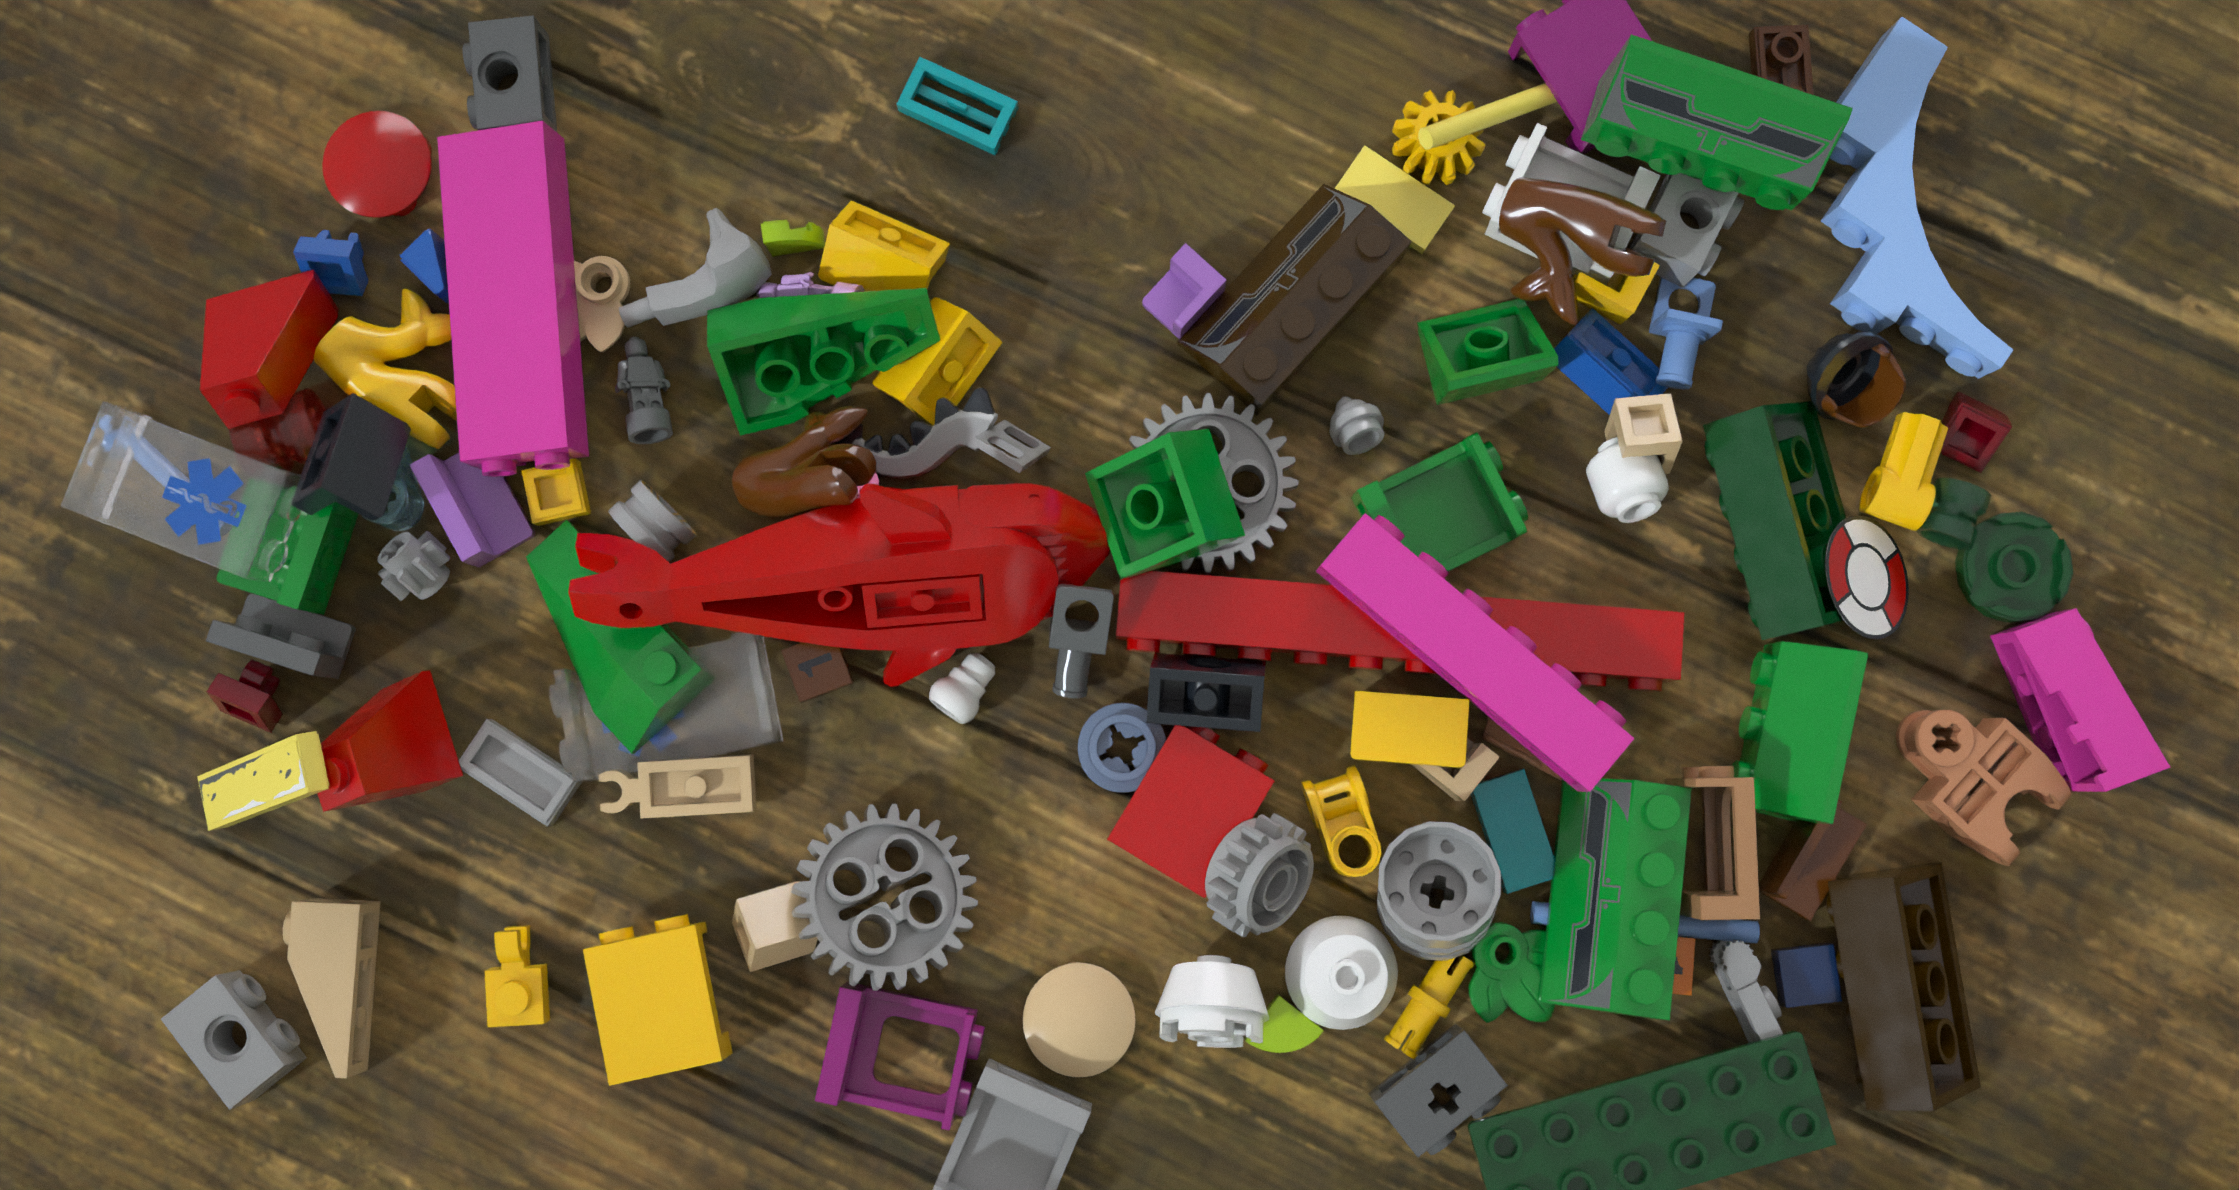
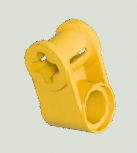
M1356 766L1347 767L1346 773L1315 784L1310 780L1301 782L1311 820L1315 829L1318 830L1327 861L1331 868L1338 874L1347 877L1365 876L1372 872L1379 864L1382 854L1381 845L1370 815V805L1365 787ZM1343 792L1347 794L1345 798L1329 803L1324 802L1325 798ZM1349 835L1359 837L1367 846V858L1357 868L1346 866L1339 857V845Z

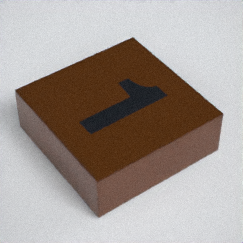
M801 642L781 650L801 703L854 684L845 655L840 647Z

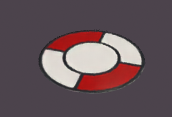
M1856 515L1848 517L1836 526L1828 542L1825 567L1829 591L1839 614L1855 632L1869 639L1886 638L1898 629L1907 610L1909 584L1906 566L1896 542L1881 524L1866 516Z

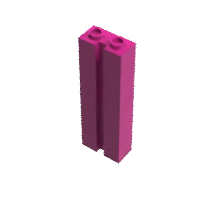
M544 121L439 136L437 141L460 462L481 469L482 475L488 477L514 475L517 473L516 466L526 465V462L535 461V468L541 470L567 468L570 466L569 459L589 457L565 140Z

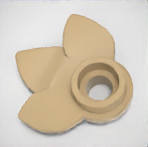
M597 256L588 259L583 264L574 261L580 342L587 337L589 342L598 351L603 353L613 346L623 333L625 324L620 316L619 307H622V303L628 296L630 277L625 267L616 259L608 256ZM603 277H611L612 285L610 289L605 293H597V282Z

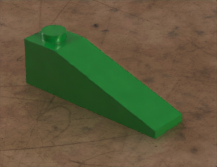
M927 288L764 297L707 310V347L740 436L795 423L809 415V408L831 395L839 398L852 390L854 382L876 370L885 372L940 341V334Z
M566 519L529 553L526 559L594 714L631 754H635L706 688L716 676L667 624L654 627L617 628L591 623L575 617L568 593L570 580L598 573L580 566L575 548L577 533L580 532Z

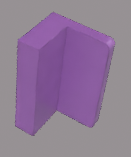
M459 453L444 461L428 454L410 464L415 477L462 562L481 567L535 536V531L505 476H483L481 469L460 462Z

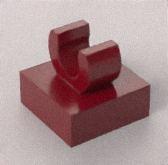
M252 659L243 669L239 681L218 673L206 691L221 712L272 733L283 715L272 698L280 683V679L271 675L273 672L271 667Z

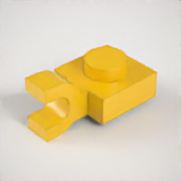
M530 925L507 926L504 928V931L494 933L496 955L501 963V967H491L485 970L487 1026L504 1027L545 1024L550 1020L547 964L530 965Z

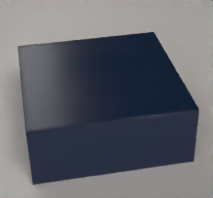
M1819 943L1771 949L1779 1006L1790 1008L1842 1001L1834 944Z

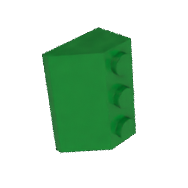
M1780 641L1765 644L1763 652L1759 651L1756 654L1750 672V681L1756 685L1752 705L1746 706L1739 723V737L1744 739L1740 761L1736 760L1732 764L1734 766V777H1754L1756 813L1794 822L1833 824L1868 653Z

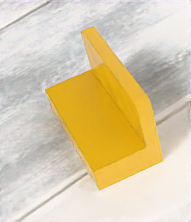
M850 201L829 225L818 277L822 281L834 286L837 282L859 284L863 286L864 292L917 288L928 289L930 280L946 260L950 243L854 201Z
M934 297L930 302L940 334V341L885 372L880 371L873 380V385L900 401L924 422L931 425L935 424L937 400L945 397L957 406L1003 343L970 312L938 297Z
M1355 691L1351 757L1354 760L1462 768L1466 762L1470 699Z

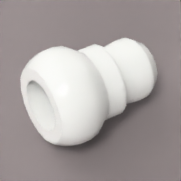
M977 652L968 654L958 668L954 667L948 676L939 678L934 682L929 692V700L956 722L965 724L971 721L979 710V700L986 692L984 688L995 675V666Z

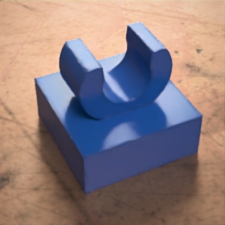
M322 230L316 238L300 236L293 253L301 273L314 269L328 293L363 295L369 280L362 263L364 251L357 233H350L348 241L332 239L329 230Z

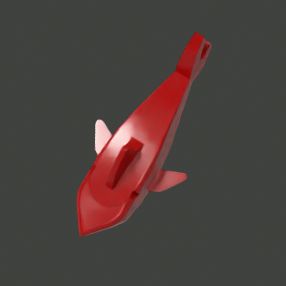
M1032 483L972 485L967 489H958V485L900 489L882 487L876 484H865L860 489V497L856 498L849 505H830L761 528L674 563H669L657 551L631 539L610 534L577 533L575 548L580 566L598 574L570 580L568 593L575 617L611 627H654L676 621L823 646L892 651L883 671L884 684L894 687L945 662L955 653L956 648L995 645L1023 636L1037 626L1040 621L1053 617L1058 585L1083 586L1109 556L1111 550L1097 509L1048 486Z

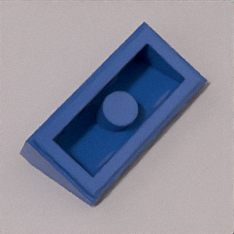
M1593 308L1554 348L1558 355L1557 368L1609 415L1615 398L1663 394L1668 388L1656 383V377L1659 374L1660 368Z

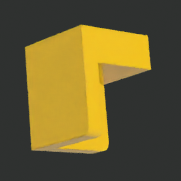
M1654 262L1650 274L1641 277L1625 276L1614 272L1607 285L1584 273L1573 275V280L1576 287L1577 302L1590 309L1593 308L1599 314L1621 325L1634 314L1660 265Z

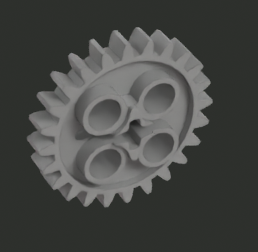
M1211 393L1205 394L1202 408L1198 409L1194 408L1188 396H1183L1182 413L1176 415L1170 407L1164 404L1161 406L1163 419L1161 425L1148 418L1143 420V427L1149 436L1147 440L1138 436H1131L1129 439L1131 447L1136 449L1169 432L1209 429L1210 433L1219 437L1222 442L1223 450L1218 456L1235 506L1244 513V518L1240 521L1246 536L1205 554L1181 561L1182 571L1187 572L1194 559H1201L1205 575L1210 574L1214 559H1221L1226 570L1231 572L1234 569V555L1238 553L1251 564L1255 561V553L1252 547L1254 543L1267 550H1270L1274 545L1271 537L1266 532L1267 529L1284 532L1288 526L1277 515V512L1293 511L1296 503L1291 499L1282 496L1283 492L1291 491L1298 486L1297 479L1283 476L1284 471L1294 466L1296 462L1295 457H1279L1277 453L1285 445L1287 438L1281 436L1270 440L1267 437V433L1273 423L1271 418L1262 421L1258 425L1251 422L1255 406L1252 404L1241 415L1234 413L1233 396H1229L1226 399L1222 409L1214 408ZM1243 471L1254 473L1261 481V492L1249 498L1240 496L1232 487L1231 480L1233 476Z
M871 804L866 808L864 822L861 823L851 811H848L843 816V832L830 822L823 829L825 838L829 843L828 845L813 839L808 845L807 849L817 861L800 860L796 868L801 874L809 878V881L795 883L791 890V893L807 898L806 903L800 904L792 911L793 917L809 918L810 924L800 932L799 938L801 940L817 937L820 944L811 955L813 960L827 953L834 957L828 972L830 975L837 973L844 965L851 968L849 985L855 986L865 973L870 974L873 991H878L882 987L885 977L890 975L895 988L899 990L906 986L907 971H910L914 978L921 983L928 978L926 962H929L938 970L943 969L948 964L941 950L942 948L954 953L962 949L963 944L953 934L954 931L968 932L973 927V923L962 916L961 912L972 910L978 905V900L963 895V890L971 887L977 880L974 876L960 875L959 869L970 858L968 854L954 857L950 854L949 850L957 840L955 835L949 836L942 841L935 837L940 825L939 820L936 819L925 829L918 826L920 820V810L915 809L907 820L904 821L899 819L897 804H892L885 818L880 819L876 808ZM900 847L907 851L912 861L911 870L898 872L890 868L885 859L886 849ZM840 870H849L855 873L861 882L860 893L847 896L838 892L833 882L834 873ZM927 873L930 876L928 883L910 888L898 895L890 904L891 909L886 902H880L844 921L839 918L840 911L869 901L879 890V884L881 889L886 892L897 888L920 874ZM921 897L932 903L936 913L933 923H919L912 917L909 910L912 898ZM864 921H873L879 924L885 934L883 946L869 948L862 944L857 934L858 924Z

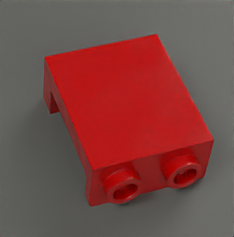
M1175 725L1107 840L1205 899L1207 896L1205 891L1206 872L1216 848L1235 826L1254 817L1274 780L1264 775L1269 765L1249 752L1240 748L1234 757L1216 746L1221 736L1211 729L1191 726L1186 728L1185 726Z

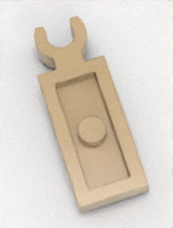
M754 754L646 760L637 762L638 777H633L629 772L621 769L609 770L598 775L599 782L615 781L622 789V795L618 801H608L600 804V811L605 813H618L629 808L634 802H640V819L742 813L757 810Z

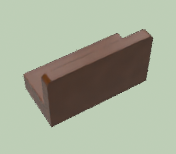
M1839 799L1833 824L1794 823L1759 882L1760 893L1805 920H1812L1829 891L1828 881L1836 879L1867 826L1866 823L1841 809L1842 801Z

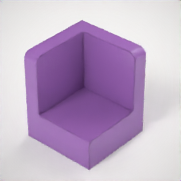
M1185 243L1171 258L1170 270L1143 298L1142 305L1180 339L1225 291L1227 280Z

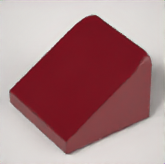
M1957 392L1941 422L1944 426L1948 427V431L1940 454L1982 473L2011 430L2012 425L2006 414L1961 392Z

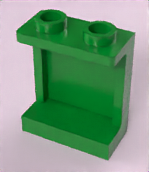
M1477 432L1466 437L1462 442L1380 482L1376 480L1356 490L1351 497L1361 517L1365 513L1373 520L1378 515L1383 516L1404 534L1405 537L1401 543L1417 557L1421 552L1429 554L1443 565L1448 572L1527 532L1524 524L1528 520L1526 507L1516 491L1508 492L1499 475V472L1503 471V464L1497 450L1490 441L1483 443Z

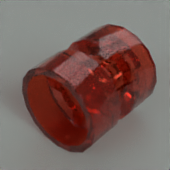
M307 387L295 391L283 414L229 429L232 445L241 464L255 480L261 482L289 472L293 469L295 460L305 465L323 412L326 411L324 404L316 393Z

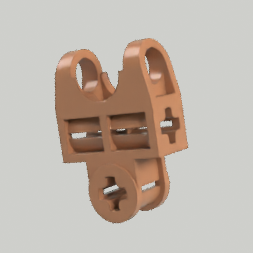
M1921 710L1908 714L1897 728L1896 743L1900 753L1929 779L1911 800L1948 835L1980 855L2001 865L2010 866L2020 855L2019 849L2010 840L2013 834L2009 831L2005 822L2006 805L2015 794L2021 793L2024 796L2029 793L2041 803L2057 810L2061 809L2071 797L2068 784L2046 754L2006 718H1983L1974 727L1963 715L1956 711ZM1933 728L1938 730L1935 734L1931 732ZM1935 742L1938 744L1937 748L1932 747Z

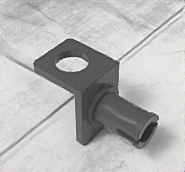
M1068 584L1057 586L1053 617L1050 619L1049 648L1059 649L1056 677L1052 688L1055 694L1067 698H1083L1087 696V683L1092 653L1106 654L1113 605V592L1111 590ZM1078 600H1086L1096 606L1099 617L1097 622L1065 618V613L1071 603Z

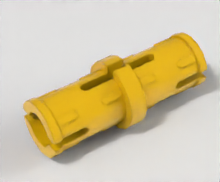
M1462 955L1458 957L1449 973L1447 971L1455 958L1447 961L1435 960L1420 986L1417 987L1413 984L1408 992V995L1412 998L1390 1033L1385 1036L1384 1040L1399 1049L1409 1031L1412 1030L1401 1050L1410 1058L1416 1059L1417 1053L1440 1016L1445 1019L1451 1011V1008L1447 1006L1469 970L1475 965V963Z

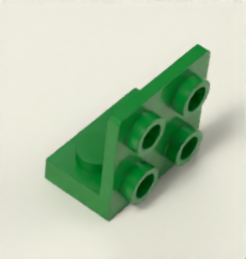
M257 478L251 479L242 503L247 506L239 526H234L217 574V581L227 586L276 600V603L324 615L358 513L338 502H333L315 514L309 515L291 505L296 490Z

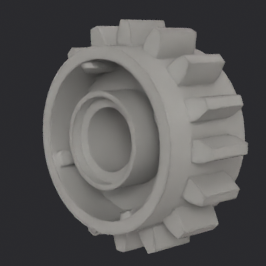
M1273 813L1270 818L1261 814L1258 815V818L1248 819L1235 826L1220 842L1207 868L1205 891L1209 899L1207 907L1215 911L1212 918L1241 937H1246L1249 931L1255 935H1259L1261 932H1269L1286 922L1304 899L1313 875L1314 861L1310 851L1311 844L1304 840L1307 834L1306 831L1276 813Z

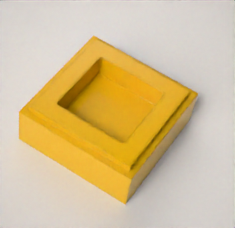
M576 458L570 459V466L563 469L541 470L534 467L521 470L532 524L540 526L591 514L583 471L579 460Z

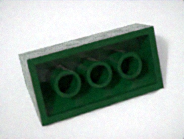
M1812 401L1762 405L1704 424L1703 428L1706 436L1705 454L1711 466L1715 468L1721 490L1719 495L1720 509L1730 523L1735 541L1734 560L1737 568L1744 575L1750 596L1748 604L1749 614L1752 622L1759 629L1761 639L1766 640L1843 621L1829 591L1825 564L1829 539L1836 526L1846 519L1817 411L1813 407Z

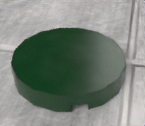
M2025 512L2000 513L1974 525L1960 542L1955 560L1957 584L1967 602L1986 617L2005 623L2035 620L2047 614L2046 612L2050 611L2055 604H2059L2068 593L2073 575L2071 551L2064 538L2059 539L2056 532L2051 529L2053 526L2045 519Z

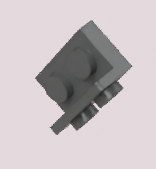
M249 594L247 596L241 615L238 614L235 623L218 620L212 621L206 642L312 676L339 679L356 631L355 626L320 614L276 603V600L256 594Z

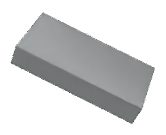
M486 719L459 759L462 771L547 827L555 824L584 780L492 719Z

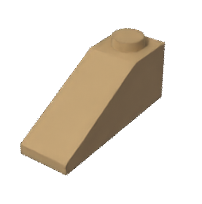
M322 898L292 901L291 911L287 913L284 920L283 940L288 945L287 960L335 1078H349L368 1071L381 901Z

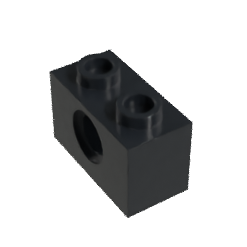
M1155 653L1150 666L1146 723L1260 732L1266 661Z

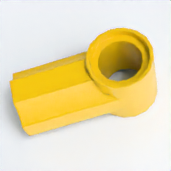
M1907 412L1896 415L1880 466L1872 471L1861 493L1859 501L1860 512L1912 531H1917L1924 524L1935 498L1936 489L1930 482L1948 431V427L1944 426L1941 420L1924 414H1911Z

